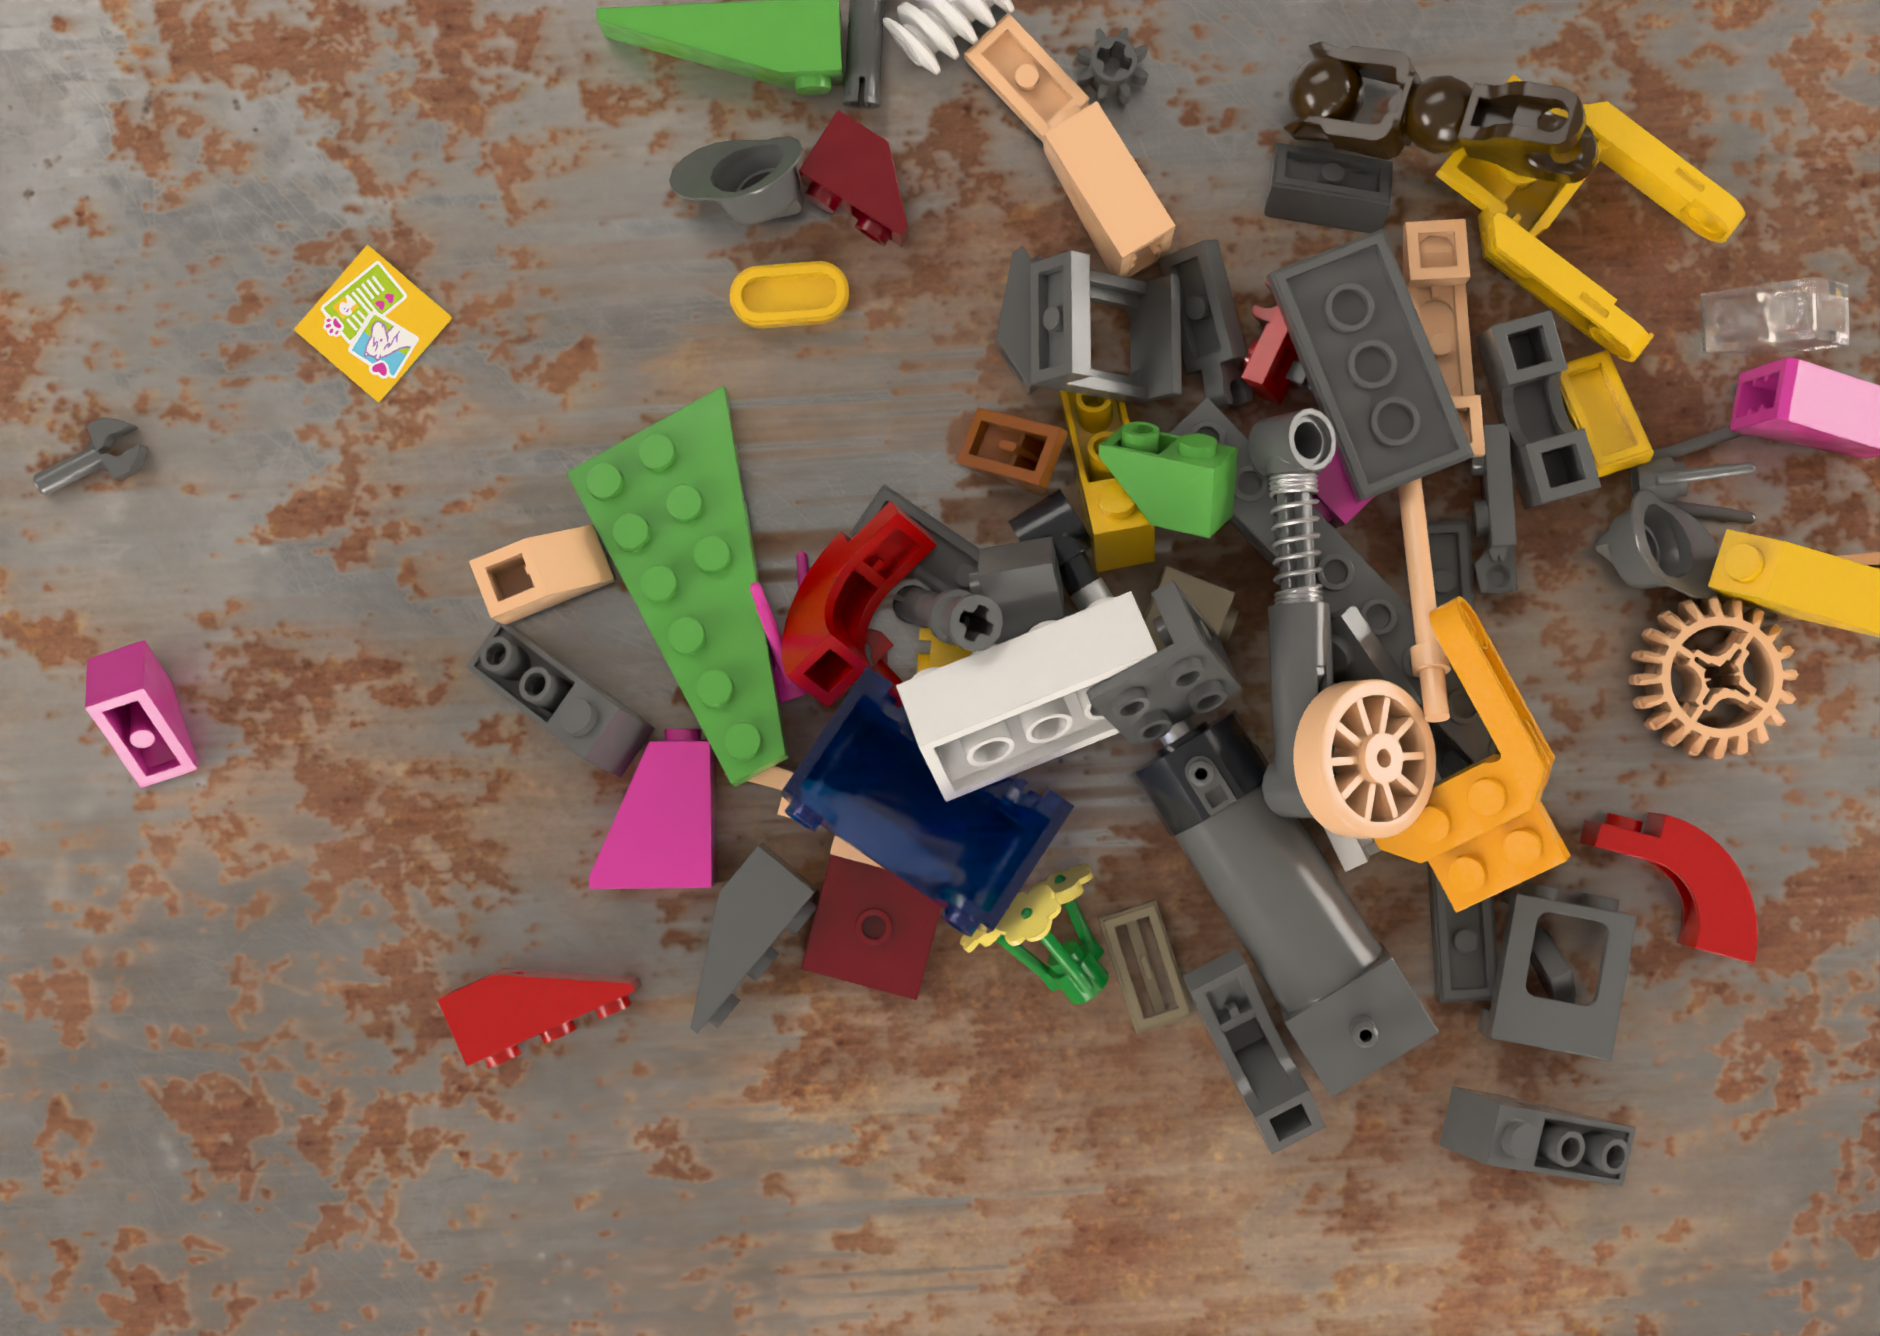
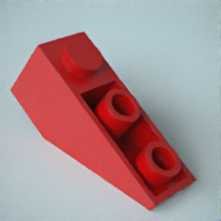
M503 968L451 991L437 999L466 1066L484 1059L487 1068L490 1069L522 1054L518 1044L540 1035L543 1044H546L577 1029L573 1019L595 1010L598 1018L602 1019L632 1005L628 994L635 992L642 984L639 977Z

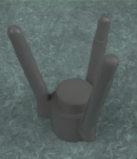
M1730 426L1665 448L1653 449L1654 454L1650 462L1630 468L1631 494L1633 498L1637 492L1648 490L1654 493L1661 501L1670 503L1688 512L1693 517L1752 524L1756 520V515L1752 512L1676 501L1677 497L1687 495L1688 482L1752 474L1756 470V465L1752 462L1687 468L1683 460H1673L1674 458L1743 435L1730 431Z

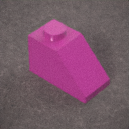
M143 640L87 659L85 709L139 787L143 788L197 770L198 761L172 681L146 641Z

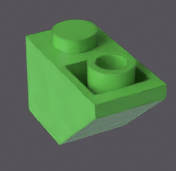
M1147 422L1124 424L1099 444L1098 456L1152 526L1210 538L1233 516L1238 448L1217 444V440L1214 437L1205 434L1178 436L1159 432L1158 426Z

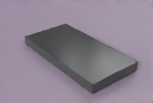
M1384 229L1280 268L1267 275V280L1319 410L1329 419L1334 428L1336 437L1335 450L1357 503L1474 457Z

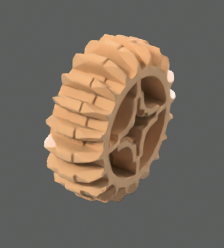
M1717 596L1701 600L1699 607L1693 600H1685L1678 603V616L1671 611L1661 612L1657 616L1658 624L1663 632L1653 628L1645 629L1642 632L1641 637L1652 649L1651 651H1633L1631 655L1633 661L1645 665L1644 673L1630 675L1628 679L1630 685H1645L1646 690L1645 695L1638 696L1633 700V705L1636 709L1653 708L1654 712L1644 722L1648 730H1657L1667 725L1662 735V743L1666 746H1676L1683 740L1684 754L1688 756H1698L1705 749L1708 758L1722 759L1727 748L1734 755H1743L1748 752V739L1757 744H1764L1769 740L1768 731L1764 723L1772 726H1782L1786 722L1783 714L1775 707L1777 704H1793L1796 700L1791 692L1782 690L1783 681L1796 680L1799 676L1794 669H1782L1781 660L1789 658L1793 654L1794 649L1791 646H1774L1773 642L1780 636L1783 628L1775 624L1760 629L1764 619V611L1761 609H1750L1743 614L1742 601L1735 598L1728 599L1722 607ZM1706 627L1729 634L1723 644H1715L1707 654L1698 649L1689 650L1682 645L1688 637ZM1747 656H1749L1753 667V686L1746 680L1743 674V664ZM1671 667L1680 674L1683 681V690L1678 700H1676L1671 686ZM1703 667H1718L1720 673L1714 676L1721 677L1719 685L1723 688L1707 687L1705 682L1711 679L1704 678L1706 669ZM1718 701H1722L1727 705H1737L1743 709L1731 721L1712 728L1697 722L1703 711H1711Z

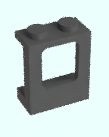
M1073 250L1030 264L1031 385L1135 405H1143L1182 394L1180 276L1169 274L1145 282L1090 269V254ZM1090 302L1122 308L1128 313L1130 318L1131 360L1129 376L1091 368Z
M1523 882L1521 893L1509 890L1502 891L1501 901L1508 903L1509 908L1491 1007L1481 1008L1477 1031L1491 1039L1611 1061L1637 916L1618 911L1619 899L1583 893L1581 904L1558 900L1559 888ZM1551 912L1599 921L1605 927L1606 935L1595 996L1588 1004L1582 1005L1533 996L1526 989V979L1538 918L1544 913Z

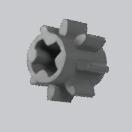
M1124 27L1119 36L1106 37L1100 28L1096 29L1093 51L1088 48H1079L1077 51L1076 60L1080 64L1089 66L1088 70L1083 71L1078 76L1077 85L1079 87L1091 85L1097 92L1096 101L1099 105L1104 102L1106 96L1113 97L1117 95L1119 100L1126 105L1130 99V83L1145 86L1149 74L1145 70L1137 68L1136 64L1145 59L1148 48L1147 46L1134 48L1127 40L1128 28ZM1110 57L1121 61L1120 68L1116 71L1114 77L1103 73L1104 65L1109 62Z

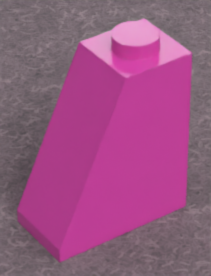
M1785 357L1739 373L1730 431L1864 459L1880 456V386L1800 359Z
M664 729L665 741H649L591 870L589 889L711 888L717 884L716 755L709 741L701 740V729Z

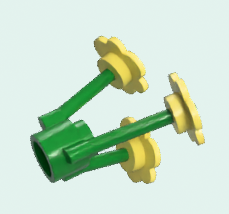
M1080 864L1067 871L1061 870L1050 875L1047 880L1030 888L1028 894L1020 892L1014 895L1009 905L1006 903L1007 897L1000 893L987 907H984L976 915L973 924L966 930L960 940L963 949L968 953L972 952L979 943L984 947H988L996 941L1036 973L1052 992L1060 989L1072 1004H1082L1091 1000L1103 990L1109 980V973L1099 961L1104 954V950L1092 936L1076 900L1084 892L1082 884L1093 878L1089 864ZM1061 904H1064L1079 937L1080 944L1075 940H1069L1060 944L1050 931L1052 920L1061 911ZM1025 939L1030 942L1040 940L1051 953L1047 959L1049 966L1022 946L1021 943Z

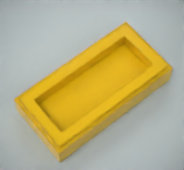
M1608 350L1567 362L1568 369L1563 371L1560 376V390L1564 408L1575 429L1585 428L1598 477L1650 462L1654 451Z

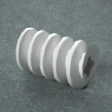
M916 0L918 8L908 2H903L897 7L900 24L890 18H883V24L900 49L917 66H923L935 75H938L941 69L935 54L939 50L956 60L959 57L954 38L957 35L974 45L978 41L972 25L975 20L992 29L996 26L990 9L993 5H997L1009 14L1015 9L1012 0Z

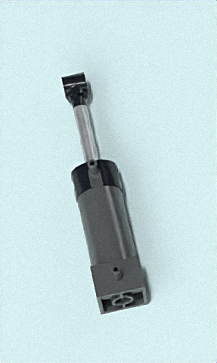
M1060 488L1008 521L1020 542L1053 537L1062 584L1079 611L1085 610L1096 600L1113 597L1086 554L1093 547L1090 543L1092 539ZM1236 710L1228 712L1209 724L1207 721H1204L1195 726L1190 717L1173 725L1165 736L1159 738L1164 746L1154 752L1156 757L1135 770L1132 776L1148 795L1154 806V811L1170 836H1174L1278 1001L1285 1025L1331 1098L1438 1034V1029L1384 945L1381 942L1378 943L1300 818L1281 817L1269 809L1264 800L1262 790L1263 776L1269 762L1259 746L1255 745L1242 725V719Z

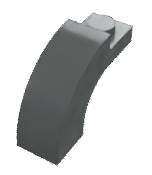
M1236 948L1183 975L1182 977L1193 998L1192 1002L1271 1154L1273 1155L1325 1128V1123L1310 1089L1279 1036L1249 968L1238 949Z

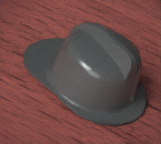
M790 136L775 137L767 140L716 142L699 148L682 158L672 169L669 182L673 192L683 199L717 201L737 222L744 225H755L770 219L798 214L802 210L804 200L800 191V180L795 165L800 160L803 148L798 139Z
M1648 490L1637 492L1631 501V508L1616 516L1608 527V532L1595 541L1596 551L1614 564L1620 577L1631 587L1637 589L1671 587L1690 597L1702 600L1717 595L1715 591L1708 587L1719 553L1713 537L1703 524L1688 512L1670 503L1661 501L1654 493Z

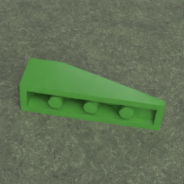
M765 0L596 8L597 22L604 36L610 39L783 88H795L796 93L801 95H823L832 91L831 86L844 85L842 25L839 0Z

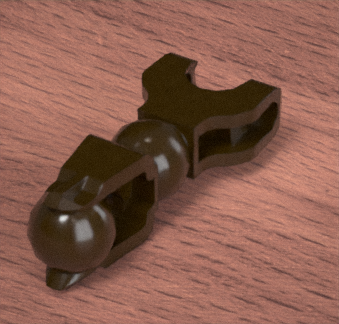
M1325 42L1309 45L1314 58L1299 66L1289 83V104L1292 114L1296 119L1283 128L1295 140L1331 142L1337 149L1385 160L1399 156L1404 146H1410L1411 142L1432 154L1454 153L1463 147L1469 158L1497 164L1506 170L1525 177L1564 184L1582 181L1590 174L1598 161L1599 149L1597 141L1591 129L1586 125V113L1583 104L1574 92L1565 88L1528 81H1513L1502 85H1488L1475 82L1472 89L1468 83L1451 75L1433 76L1422 82L1413 64L1404 52L1353 45L1348 49H1343ZM1362 77L1399 85L1398 93L1388 103L1389 112L1384 115L1378 124L1353 122L1363 106L1364 83ZM1553 108L1566 110L1568 118L1559 116L1549 110ZM1577 142L1581 145L1582 152L1576 160L1569 163L1555 162L1549 155L1566 153L1575 147Z

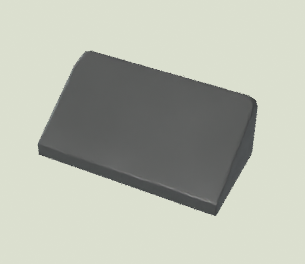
M1275 143L1264 213L1268 217L1364 233H1373L1381 230L1391 206L1393 162Z

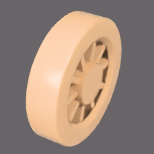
M1380 679L1340 682L1321 691L1306 708L1300 720L1294 742L1296 782L1301 797L1313 817L1327 830L1342 837L1387 838L1406 830L1423 812L1434 784L1436 752L1430 725L1424 720V712L1415 699L1398 685ZM1332 745L1335 746L1333 757H1331ZM1332 766L1334 767V770L1337 774L1335 778L1333 775Z

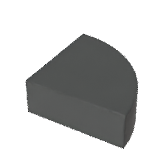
M1542 926L1537 927L1530 957L1534 970L1549 999L1575 1003V997L1577 996L1572 968L1547 929H1543Z

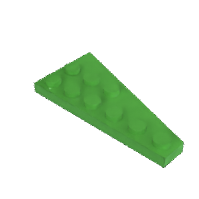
M723 385L566 473L730 783L737 787L789 758L778 689L774 680L769 650L770 644L750 592V585L753 582H760L747 503L744 500L739 471L740 462L730 417L729 396Z

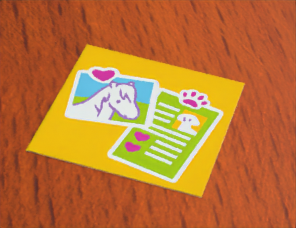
M367 244L293 330L379 403L453 317Z

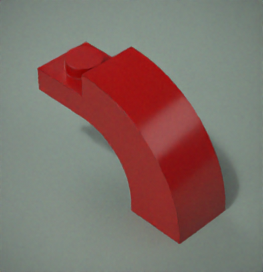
M890 501L852 539L841 531L829 543L802 581L786 618L782 637V662L786 676L826 707H829L871 667L865 652V638L869 623L882 600L937 546L931 534L894 502Z
M1648 812L1643 833H1641L1643 821L1612 813L1606 814L1604 823L1584 821L1579 843L1644 860L1658 868L1670 880L1677 892L1681 906V926L1677 943L1745 962L1755 963L1758 945V923L1751 891L1733 858L1710 835L1682 819Z

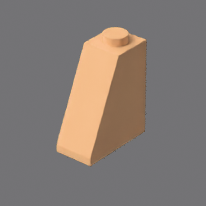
M1097 101L1083 110L1079 105H1074L1056 115L1048 124L1050 130L1044 133L1043 151L1108 272L1132 278L1157 263L1159 258L1169 254L1176 225Z

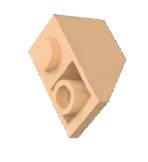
M593 524L525 538L469 561L490 617L504 626L616 581Z

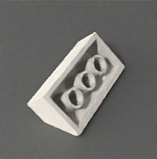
M1130 591L1117 597H1105L1096 600L1085 610L1060 620L1041 622L1032 627L1028 633L1000 644H993L986 650L973 651L970 656L943 667L924 669L914 675L912 679L900 683L896 687L919 749L947 802L1120 733L1091 705L1086 692L1158 651Z

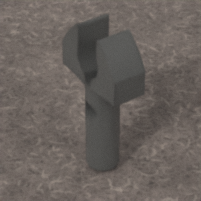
M100 418L86 425L91 435L87 448L35 474L33 482L36 489L43 495H49L99 469L109 471L112 479L123 481L133 476L142 466L148 447L138 444L118 456L106 452L111 449L113 441L118 436L126 435L138 429V427L112 418Z

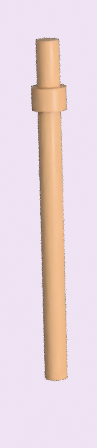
M1419 478L1399 486L1398 495L1416 645L1410 648L1412 672L1414 676L1420 678L1424 720L1436 723L1450 718L1445 675L1450 672L1451 667L1450 661L1433 631L1429 617L1430 611L1437 608L1422 479Z

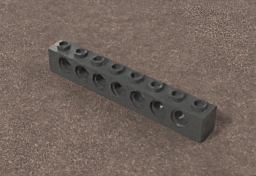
M1206 398L1169 434L1178 436L1205 434L1214 437L1217 440V444L1238 448L1233 516L1228 521L1280 574V568L1272 564L1279 557V551H1276L1271 546L1279 539L1278 534L1270 530L1273 525L1278 523V518L1270 513L1277 506V501L1269 496L1271 492L1269 483L1271 481L1255 469L1249 456L1248 439ZM1312 506V516L1320 517L1318 521H1313V533H1319L1321 536L1313 538L1314 550L1322 552L1320 555L1314 556L1315 567L1322 568L1320 572L1315 573V583L1323 586L1321 589H1317L1323 592L1321 595L1324 597L1322 601L1330 603L1331 614L1350 605L1356 606L1422 701L1420 678L1413 675L1410 648L1416 645L1411 607ZM1450 663L1451 670L1445 675L1450 718L1443 722L1428 723L1435 736L1468 767L1492 754H1500Z

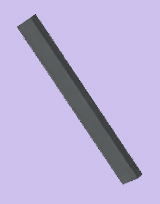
M1469 520L1427 522L1437 607L1461 596L1475 612ZM1432 731L1436 744V768L1441 778L1444 779L1466 768L1465 764ZM1427 861L1436 1001L1447 1003L1492 1000L1498 968L1493 896L1456 913Z

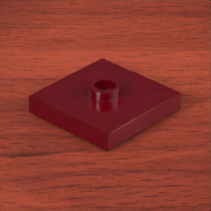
M831 854L801 969L917 1000L947 885Z

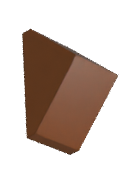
M977 408L956 463L1043 497L1068 431L1061 427Z

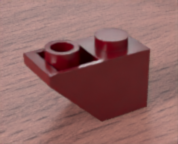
M837 110L799 169L801 182L808 187L804 195L829 213L834 214L839 207L858 219L855 228L872 241L885 246L888 240H891L900 247H903L908 239V225L890 144L881 136L840 110Z

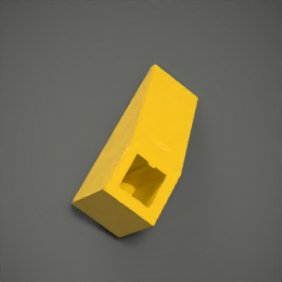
M1059 390L1086 531L1092 539L1090 541L1093 546L1091 553L1096 570L1101 572L1155 562V526L1150 524L1098 456L1099 444L1124 424L1130 423L1125 402Z

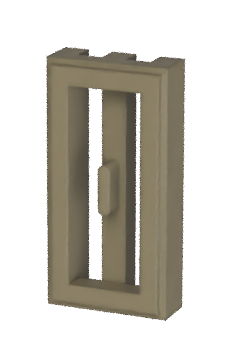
M1153 899L1144 902L1142 905L1120 910V912L1098 917L1135 1033L1138 1034L1193 1016L1156 900ZM1148 917L1177 1007L1169 1010L1165 1008L1137 920ZM1123 924L1126 926L1154 1012L1153 1015L1147 1017L1143 1016L1114 928Z

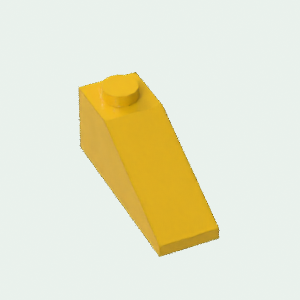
M1726 529L1708 587L1727 600L1733 598L1741 600L1745 607L1759 608L1766 612L1880 638V569L1790 542Z

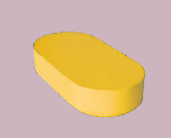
M811 261L749 267L736 276L732 282L729 296L732 309L740 321L750 327L764 329L832 322L839 318L846 310L850 291L848 281L838 267L825 261Z

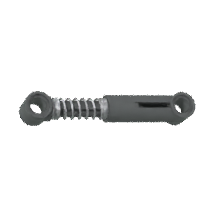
M1312 408L1261 419L1253 426L1248 440L1250 459L1255 469L1271 481L1269 483L1271 486L1269 488L1271 490L1269 496L1277 501V506L1270 513L1278 518V523L1273 525L1270 530L1278 534L1279 539L1271 547L1279 551V557L1272 564L1280 568V574L1275 576L1273 581L1281 586V591L1274 594L1276 597L1274 601L1276 603L1268 606L1274 761L1268 765L1263 776L1262 790L1264 800L1269 809L1278 816L1285 818H1314L1306 807L1296 782L1294 742L1300 720L1308 705L1321 691L1334 684L1330 603L1322 601L1324 598L1321 596L1323 592L1317 590L1323 586L1315 583V573L1320 572L1322 568L1315 567L1314 556L1320 555L1322 552L1314 550L1313 538H1319L1321 535L1313 533V521H1318L1320 517L1312 516V504L1319 502L1318 499H1312V495L1319 491L1316 478L1321 474V469L1331 462L1335 454L1336 437L1329 419L1321 411ZM1332 745L1331 757H1333L1334 745ZM1332 766L1333 775L1335 778L1337 774L1334 770V767Z

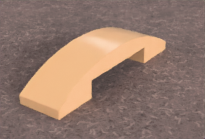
M1466 219L1405 222L1403 225V279L1474 457H1483L1485 455L1481 395H1475L1466 283L1470 278Z

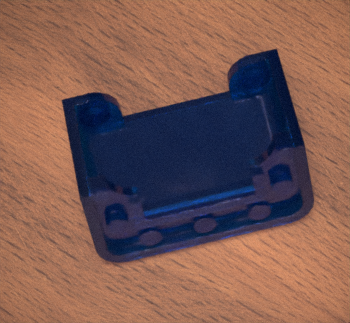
M866 667L783 788L782 797L790 803L785 809V813L810 831L816 832L821 825L944 908L945 910L940 917L964 935L972 937L976 930L989 934L994 931L1074 808V805L1050 789L1046 790L1043 797L1032 790L1024 794L1022 791L1028 782L1019 776L1014 780L1007 777L946 802L919 749L903 704L898 709L894 706L897 700L888 693L893 683L869 667Z

